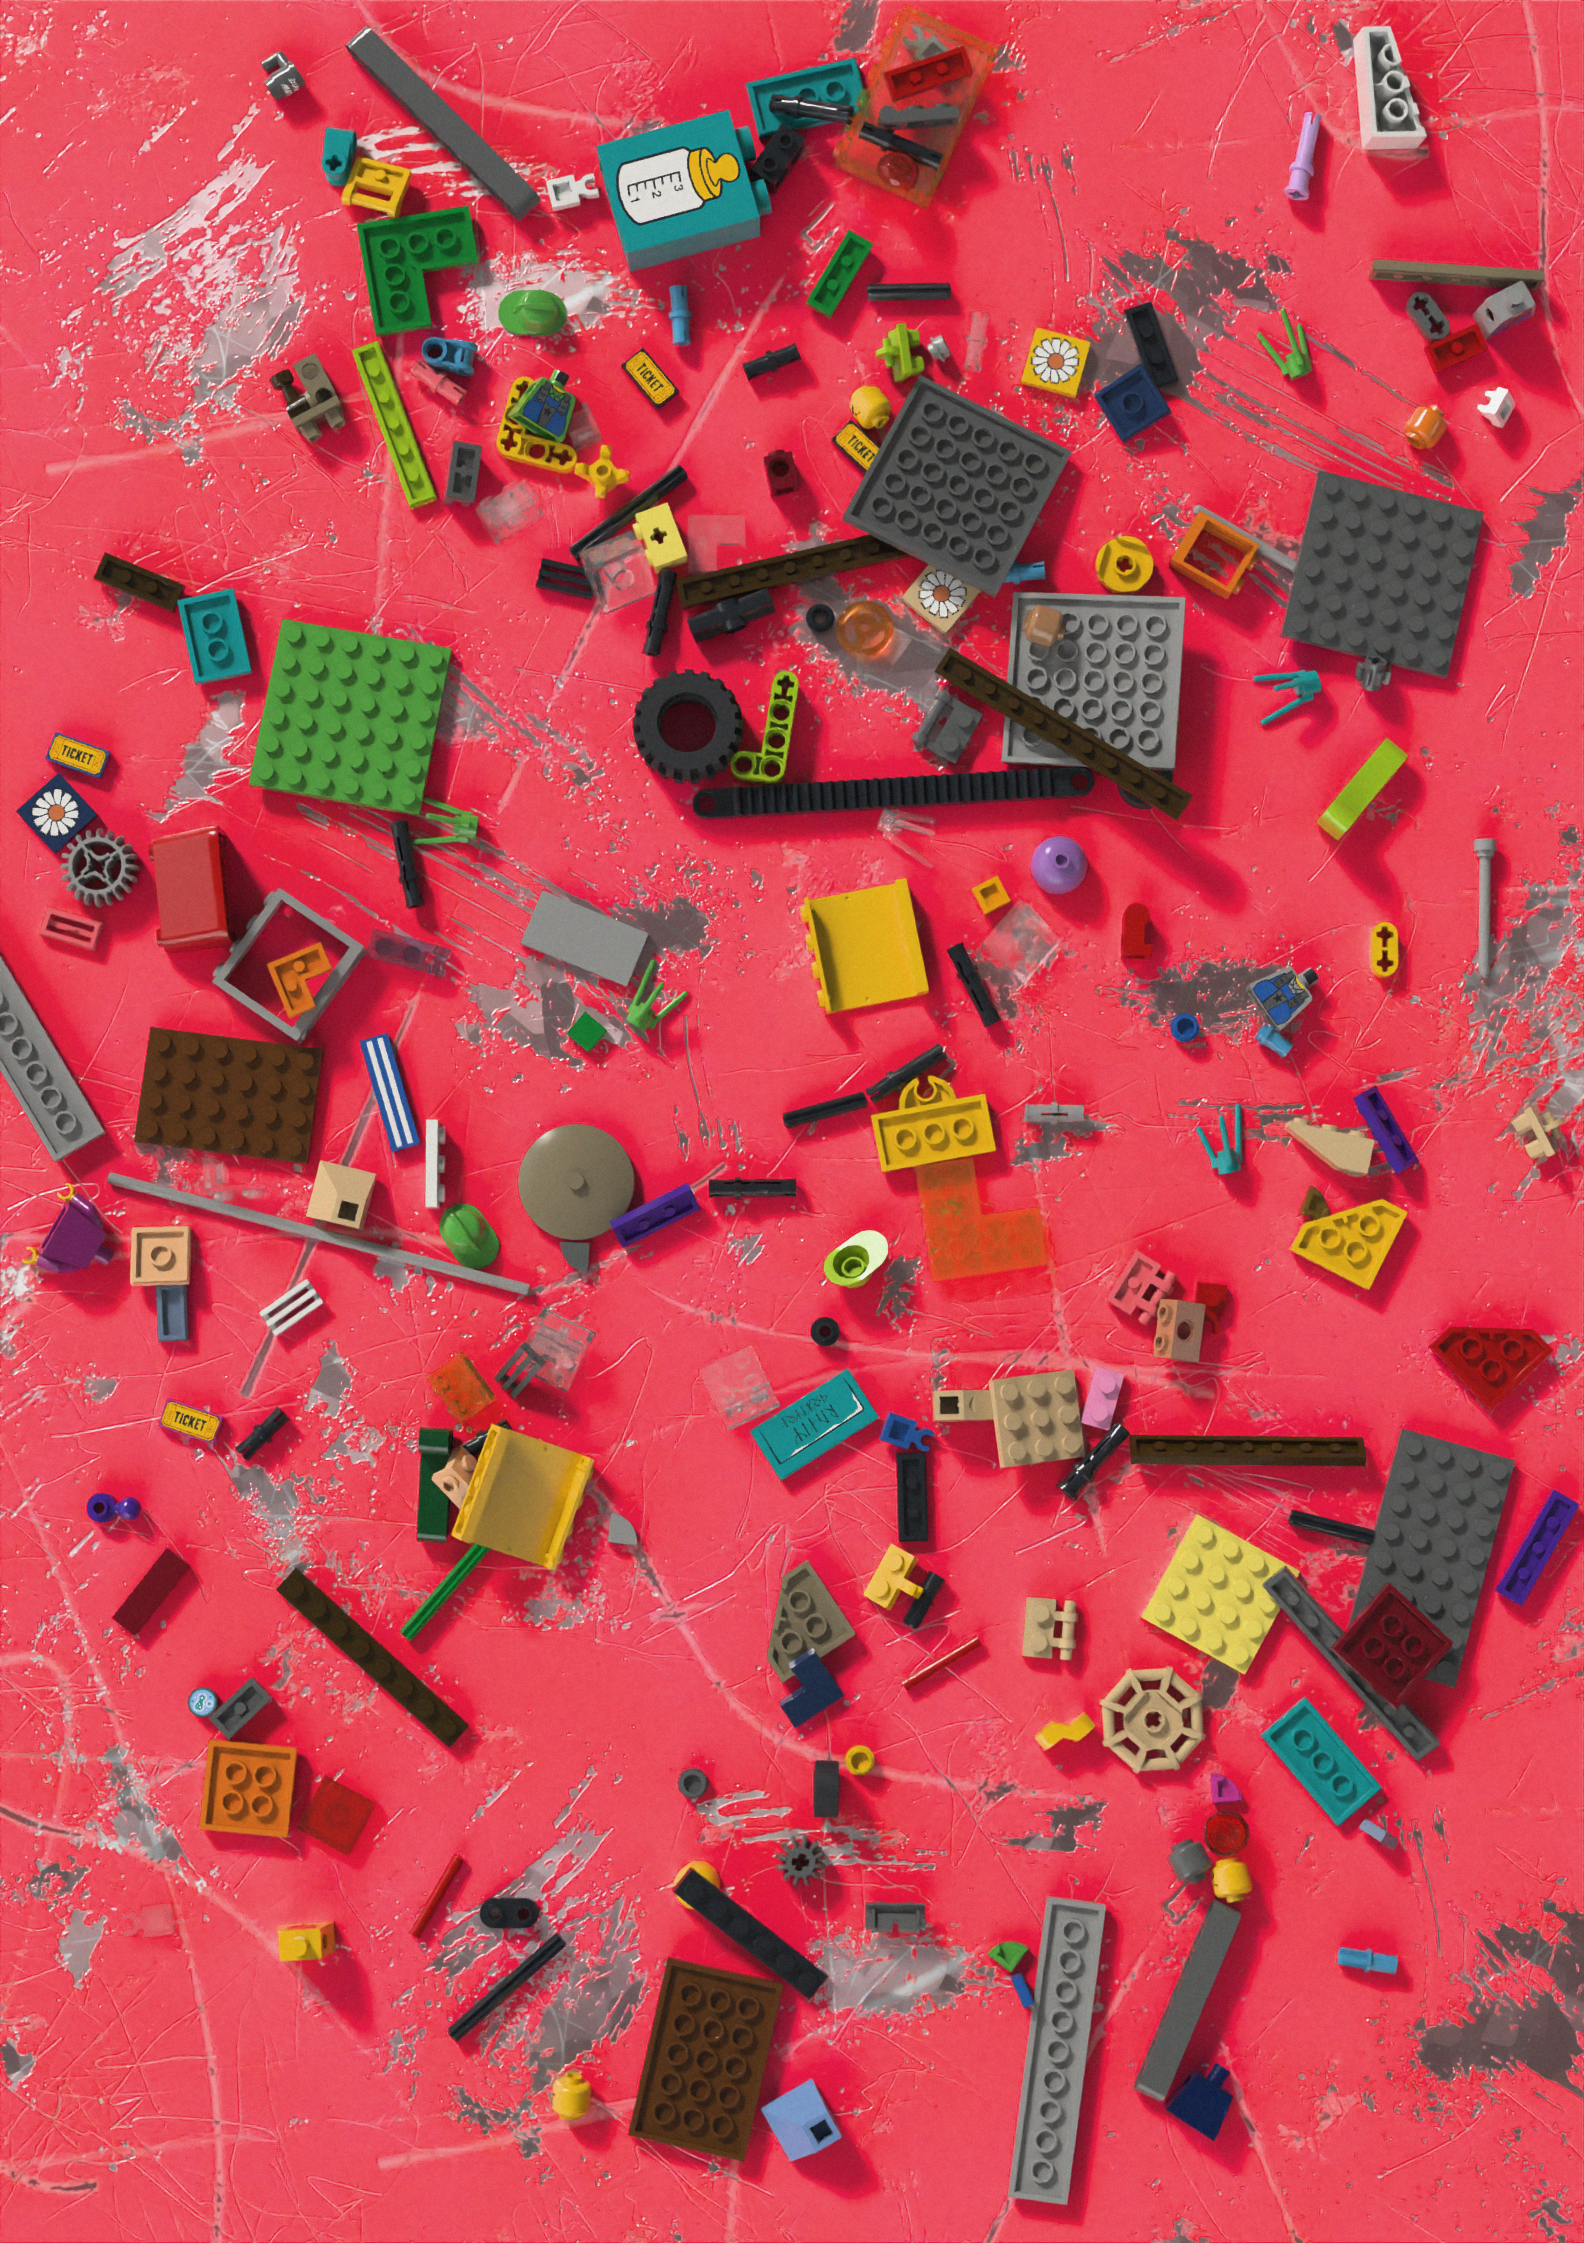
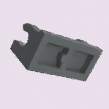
M453 441L449 452L442 504L451 505L453 502H460L463 507H467L471 502H475L482 451L481 445Z

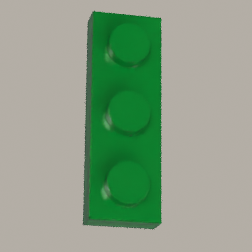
M848 230L807 299L806 306L831 319L870 254L873 243Z

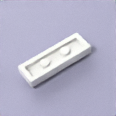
M426 1119L425 1207L428 1209H440V1202H445V1185L440 1184V1173H445V1155H440V1144H445L446 1129L441 1127V1122L438 1119Z

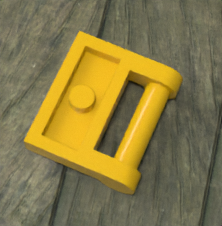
M358 156L344 188L342 204L348 206L355 204L386 212L390 217L397 218L412 179V171ZM357 188L391 196V199L386 201L359 194L356 191Z

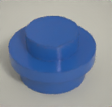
M1179 1014L1171 1022V1034L1177 1041L1190 1042L1199 1033V1022L1191 1014Z

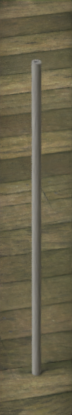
M110 1172L108 1175V1184L523 1295H528L530 1284L120 1174Z

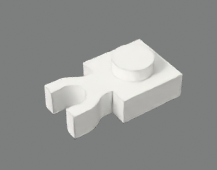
M594 173L585 175L579 181H575L574 175L546 181L553 212L581 205L579 199L581 197L588 199L598 198L597 188L593 190L586 188L587 184L595 182Z

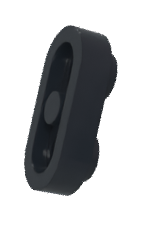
M491 1897L481 1906L480 1918L483 1924L489 1928H529L536 1923L540 1910L537 1902L529 1897ZM492 1908H496L500 1912V1916L496 1919L491 1918L489 1915V1910ZM526 1908L529 1911V1917L521 1918L519 1910Z

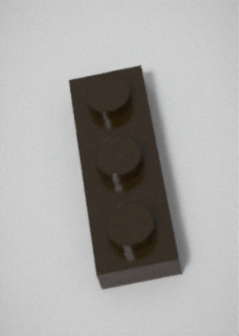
M106 552L94 576L97 582L172 613H175L178 606L177 600H181L186 588L183 584Z

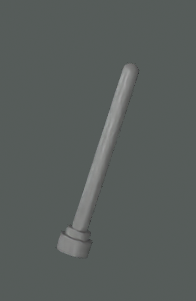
M1196 505L1193 508L1194 515L1197 516L1199 511H1202L1259 544L1257 552L1293 572L1294 575L1297 562L1202 505Z
M1489 838L1474 839L1473 852H1476V857L1479 858L1478 973L1483 978L1488 977L1490 974L1491 858L1494 857V852H1497V839Z

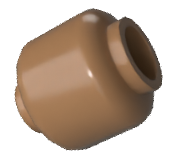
M1037 605L1033 610L1029 609L1027 611L1022 626V631L1025 632L1027 640L1046 647L1052 646L1056 639L1061 641L1066 629V624L1062 623L1061 612L1041 605Z

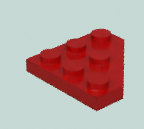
M1451 1326L1428 1346L1489 1411L1554 1351L1534 1329Z

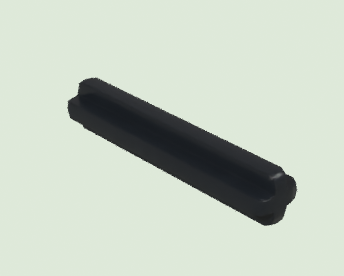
M948 282L868 284L867 298L869 301L948 300L951 297V285Z
M859 1092L786 1112L782 1118L785 1127L792 1128L865 1108L867 1100L865 1094Z
M1291 1510L1288 1518V1524L1291 1526L1367 1545L1373 1543L1375 1531L1372 1529L1297 1510Z

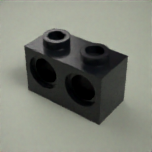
M781 123L750 168V181L764 179L768 193L774 196L805 152V138Z

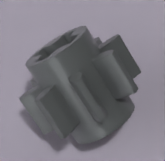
M1367 656L1365 663L1359 661L1357 663L1356 681H1360V686L1365 690L1378 691L1381 689L1382 684L1389 685L1392 673L1390 672L1391 666H1386L1387 661L1380 656Z

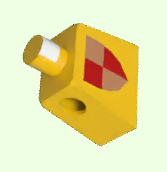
M334 1921L277 1925L280 1961L322 1959L335 1952Z

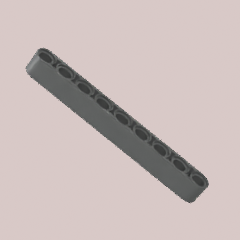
M365 25L345 44L352 57L516 219L521 221L541 202L540 197L532 187L371 28Z

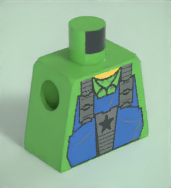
M554 370L550 380L544 377L534 380L510 411L508 417L543 439L558 443L563 441L576 401L574 395L564 390L570 377L563 371Z

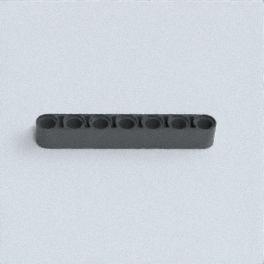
M1212 1900L1137 2075L1134 2084L1135 2091L1160 2102L1165 2099L1241 1918V1911L1216 1900Z

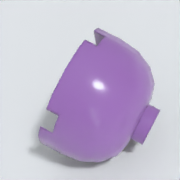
M1063 836L1047 838L1040 843L1033 852L1030 862V871L1038 887L1048 893L1058 895L1070 892L1080 886L1086 876L1088 867L1086 853L1080 844L1069 837Z

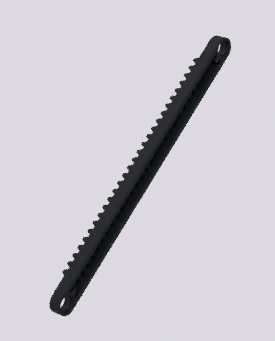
M1070 767L1023 769L1020 771L1002 770L986 773H954L952 775H920L917 777H886L870 780L852 779L836 782L819 781L802 784H770L768 786H736L734 788L701 790L693 798L692 805L697 817L703 820L1069 799L1087 796L1094 786V777L1090 770L1086 768ZM1076 775L1084 776L1088 782L1087 787L1083 790L1075 789L1071 783L1072 778ZM705 797H710L715 801V808L708 813L701 811L698 806L700 800Z

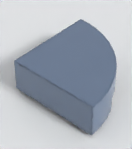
M1364 1819L1359 1827L1393 1850L1399 1842L1398 1838L1369 1820Z

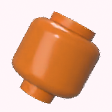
M1434 405L1416 408L1404 424L1406 440L1418 449L1435 446L1447 429V424L1443 418L1445 416L1443 411Z

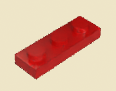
M964 45L884 72L883 77L892 102H896L973 76L974 71Z

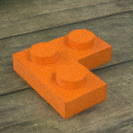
M322 942L267 964L290 1019L317 1008L306 981L333 970Z

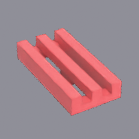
M47 907L39 934L96 952V945L100 940L101 929L103 930L104 924ZM52 915L95 928L93 932L50 919ZM48 926H52L91 938V941L88 943L48 931L47 929Z

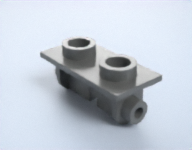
M866 1902V1930H872V1933H893V1924H898V1933L919 1934V1931H925V1903Z

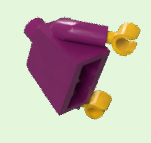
M65 1183L70 1188V1194L64 1197L57 1192V1196L65 1202L63 1208L40 1248H25L33 1252L32 1260L22 1258V1262L25 1264H37L38 1267L55 1274L74 1273L80 1268L87 1269L93 1259L107 1266L115 1251L102 1244L106 1237V1233L102 1230L104 1221L94 1204L81 1194H78L76 1188L71 1184Z

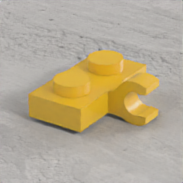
M891 1543L863 1595L888 1610H891L901 1590L919 1599L924 1589L908 1580L918 1558Z

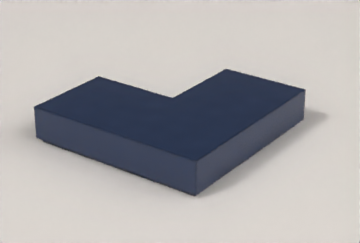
M812 1648L789 1663L791 1670L802 1687L778 1703L796 1728L842 1698L844 1694Z

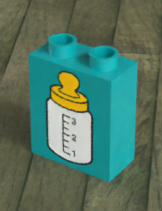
M729 110L596 146L599 168L629 272L760 237V216L772 213L764 179L750 182L744 164L757 159L748 125L734 129Z

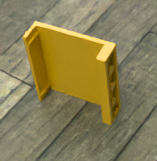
M907 878L897 879L894 884L809 900L808 897L804 898V906H799L802 923L808 922L810 934H805L808 951L814 950L816 962H811L814 980H820L821 990L816 991L819 1007H825L826 1014L928 994L929 987Z
M491 1424L451 1536L470 1544L475 1543L555 1571L556 1566L562 1561L564 1555L563 1546L566 1538L573 1531V1519L576 1510L583 1503V1491L586 1482L593 1475L594 1459Z

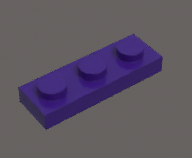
M1376 1086L1353 1098L1359 1113L1365 1118L1373 1137L1378 1141L1388 1163L1393 1167L1396 1174L1419 1161Z
M686 1183L610 1221V1224L621 1246L624 1248L701 1208L689 1184Z

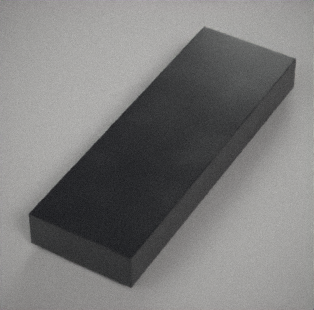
M1148 302L1124 310L1123 314L1140 362L1158 390L1177 384L1179 379L1152 303Z
M896 1453L899 1542L928 1541L926 1453Z

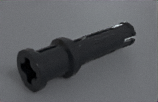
M1116 1422L1081 1463L1078 1461L1072 1465L1073 1470L1062 1482L1058 1481L1056 1486L1066 1496L1076 1502L1078 1499L1077 1495L1088 1483L1094 1481V1474L1130 1435L1129 1431Z

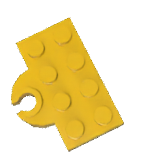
M928 1075V1083L933 1088V1095L930 1098L923 1099L917 1094L918 1078L913 1079L903 1089L899 1099V1110L871 1115L881 1172L884 1173L996 1151L985 1094L956 1099L953 1088L945 1080Z

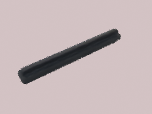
M681 465L675 466L570 546L569 551L577 561L584 558L635 519V514L647 510L685 481L688 477L687 472Z
M558 1933L554 1934L452 2024L447 2031L450 2037L456 2042L462 2039L566 1946L562 1936Z

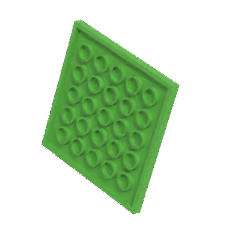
M282 619L249 779L250 787L420 816L452 649Z

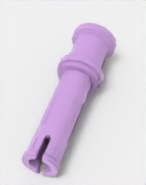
M1313 112L1304 113L1296 159L1289 166L1291 176L1289 185L1284 189L1286 197L1298 201L1309 198V180L1314 175V168L1311 163L1322 116L1315 113L1311 123Z

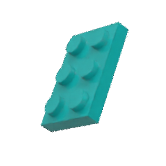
M234 588L177 600L196 685L253 673Z

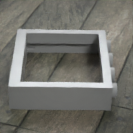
M278 888L276 893L272 891L266 897L263 903L265 908L259 916L254 915L246 927L248 932L243 939L238 938L233 943L229 951L232 954L226 963L221 962L213 972L215 978L212 982L301 1044L368 950L290 894ZM283 902L349 947L313 998L317 1008L303 1013L293 1027L226 982Z

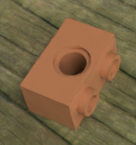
M1160 1299L1153 1357L1199 1363L1206 1305L1181 1300Z

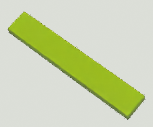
M375 341L351 350L410 510L436 501L435 492L379 342Z

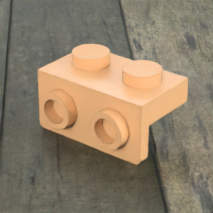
M462 1445L452 1450L446 1467L432 1476V1481L459 1509H461L477 1465L474 1456Z

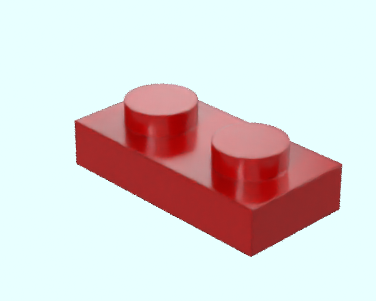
M1478 323L1424 347V351L1435 374L1484 353L1489 349Z

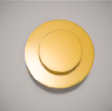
M863 1745L852 1747L845 1757L848 1770L855 1775L867 1774L872 1770L875 1762L872 1751Z

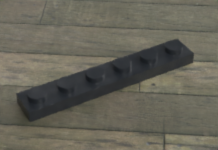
M693 1867L686 1871L672 1889L673 1893L809 2000L827 1979V1973Z

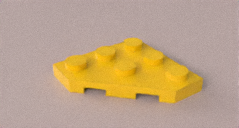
M1380 1199L1304 1223L1289 1250L1369 1290L1408 1212Z

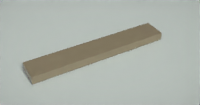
M1373 259L1369 267L1368 278L1508 288L1523 280L1528 290H1537L1544 281V270Z

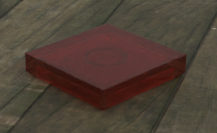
M324 1775L296 1829L349 1856L377 1802L328 1775Z

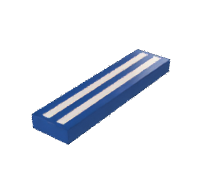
M385 1033L360 1041L392 1152L420 1145L421 1143L389 1034Z

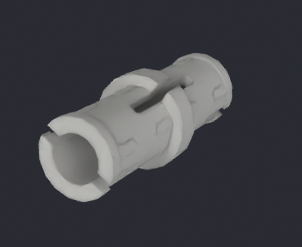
M1051 1102V1105L1025 1104L1024 1107L1025 1122H1050L1051 1125H1057V1122L1083 1123L1084 1119L1083 1104L1057 1105V1102Z

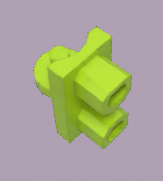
M897 323L896 328L887 333L888 338L882 339L883 348L876 350V358L885 360L886 368L893 369L894 382H903L909 376L920 374L924 370V363L921 356H910V349L917 348L920 344L919 331L906 329V323Z

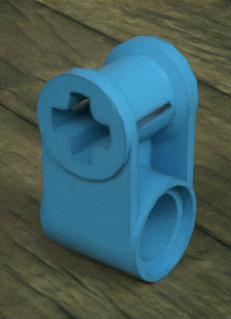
M438 337L428 338L423 343V361L434 370L451 372L461 376L474 375L472 364L474 353L478 351L477 344L464 340H449ZM432 349H439L443 352L439 358L433 359L428 356V352Z

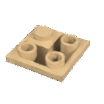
M320 1160L306 1217L363 1231L377 1174Z

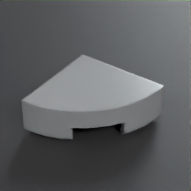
M611 1513L608 1542L637 1545V1535L632 1524L623 1516Z

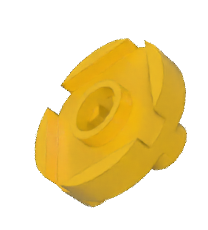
M1119 536L1104 544L1097 555L1095 563L1099 583L1116 594L1137 593L1147 584L1153 571V559L1150 552L1146 549L1147 546L1141 540L1131 536ZM1123 558L1129 560L1128 564L1132 566V569L1122 572L1120 567L1116 566V562H1122Z

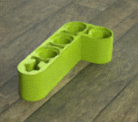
M790 671L779 672L774 677L762 752L739 751L731 759V772L737 780L763 785H777L784 779L798 697V679ZM784 681H788L790 685L787 690V700L781 699ZM783 708L788 711L789 717L785 720H777L773 713L777 709ZM774 736L781 737L785 742L779 749L772 748L768 743ZM740 760H747L752 765L751 769L747 772H740L735 766ZM770 764L777 765L780 768V773L774 777L767 776L764 772L765 767Z
M1386 737L1316 823L1336 840H1339L1409 755Z

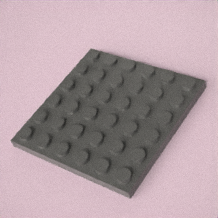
M919 375L846 509L842 521L996 598L1072 451Z
M1319 470L1314 482L1279 637L1365 659L1371 655L1380 656L1387 661L1388 665L1446 678L1484 512Z

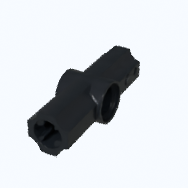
M767 588L740 599L730 598L722 601L714 609L687 619V623L695 643L698 644L723 633L729 635L746 628L748 623L776 613L771 596Z

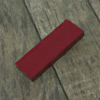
M169 1547L166 1548L112 1619L134 1636H137L191 1565Z

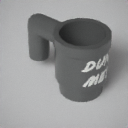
M282 51L274 53L260 63L266 73L277 65L280 66L278 70L269 75L270 78L264 81L265 86L276 101L283 97H288L306 85L291 60L289 61Z

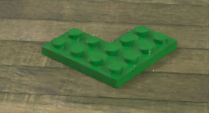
M469 205L357 224L376 337L432 328L423 273L479 264Z

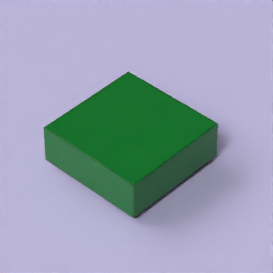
M584 1012L566 1034L589 1053L605 1035L607 1029L588 1013Z

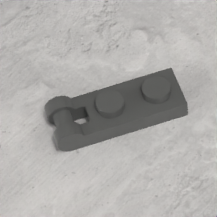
M939 103L934 105V108L923 109L921 105H912L906 107V110L895 111L891 106H884L879 112L877 123L879 128L887 131L889 129L904 130L955 126L959 120V107L951 106L950 103Z

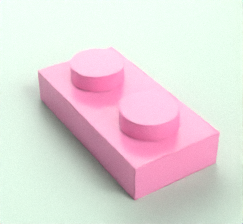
M1095 1367L1080 1420L1081 1423L1109 1431L1124 1374Z

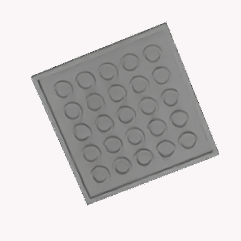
M1013 592L1007 682L1150 770L1175 771L1186 597ZM1037 605L1061 612L1062 623L1066 624L1062 640L1056 639L1055 643L1050 647L1027 640L1025 632L1022 631L1027 611L1029 609L1033 610ZM1005 717L1002 748L1003 764L1087 767Z

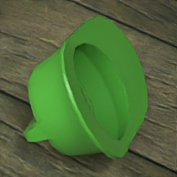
M541 289L513 291L501 301L498 310L499 320L503 327L511 333L522 335H552L561 329L567 316L566 306L561 298L554 293Z
M456 1204L449 1207L443 1213L439 1222L440 1234L453 1255L462 1265L471 1269H481L490 1265L496 1259L499 1251V1240L494 1230L476 1207L469 1204Z

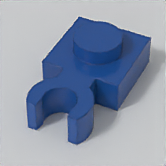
M888 1411L879 1439L905 1449H909L910 1443L913 1442L918 1449L929 1451L930 1447L922 1445L921 1438L923 1435L934 1437L935 1433L928 1428L915 1430L917 1421Z

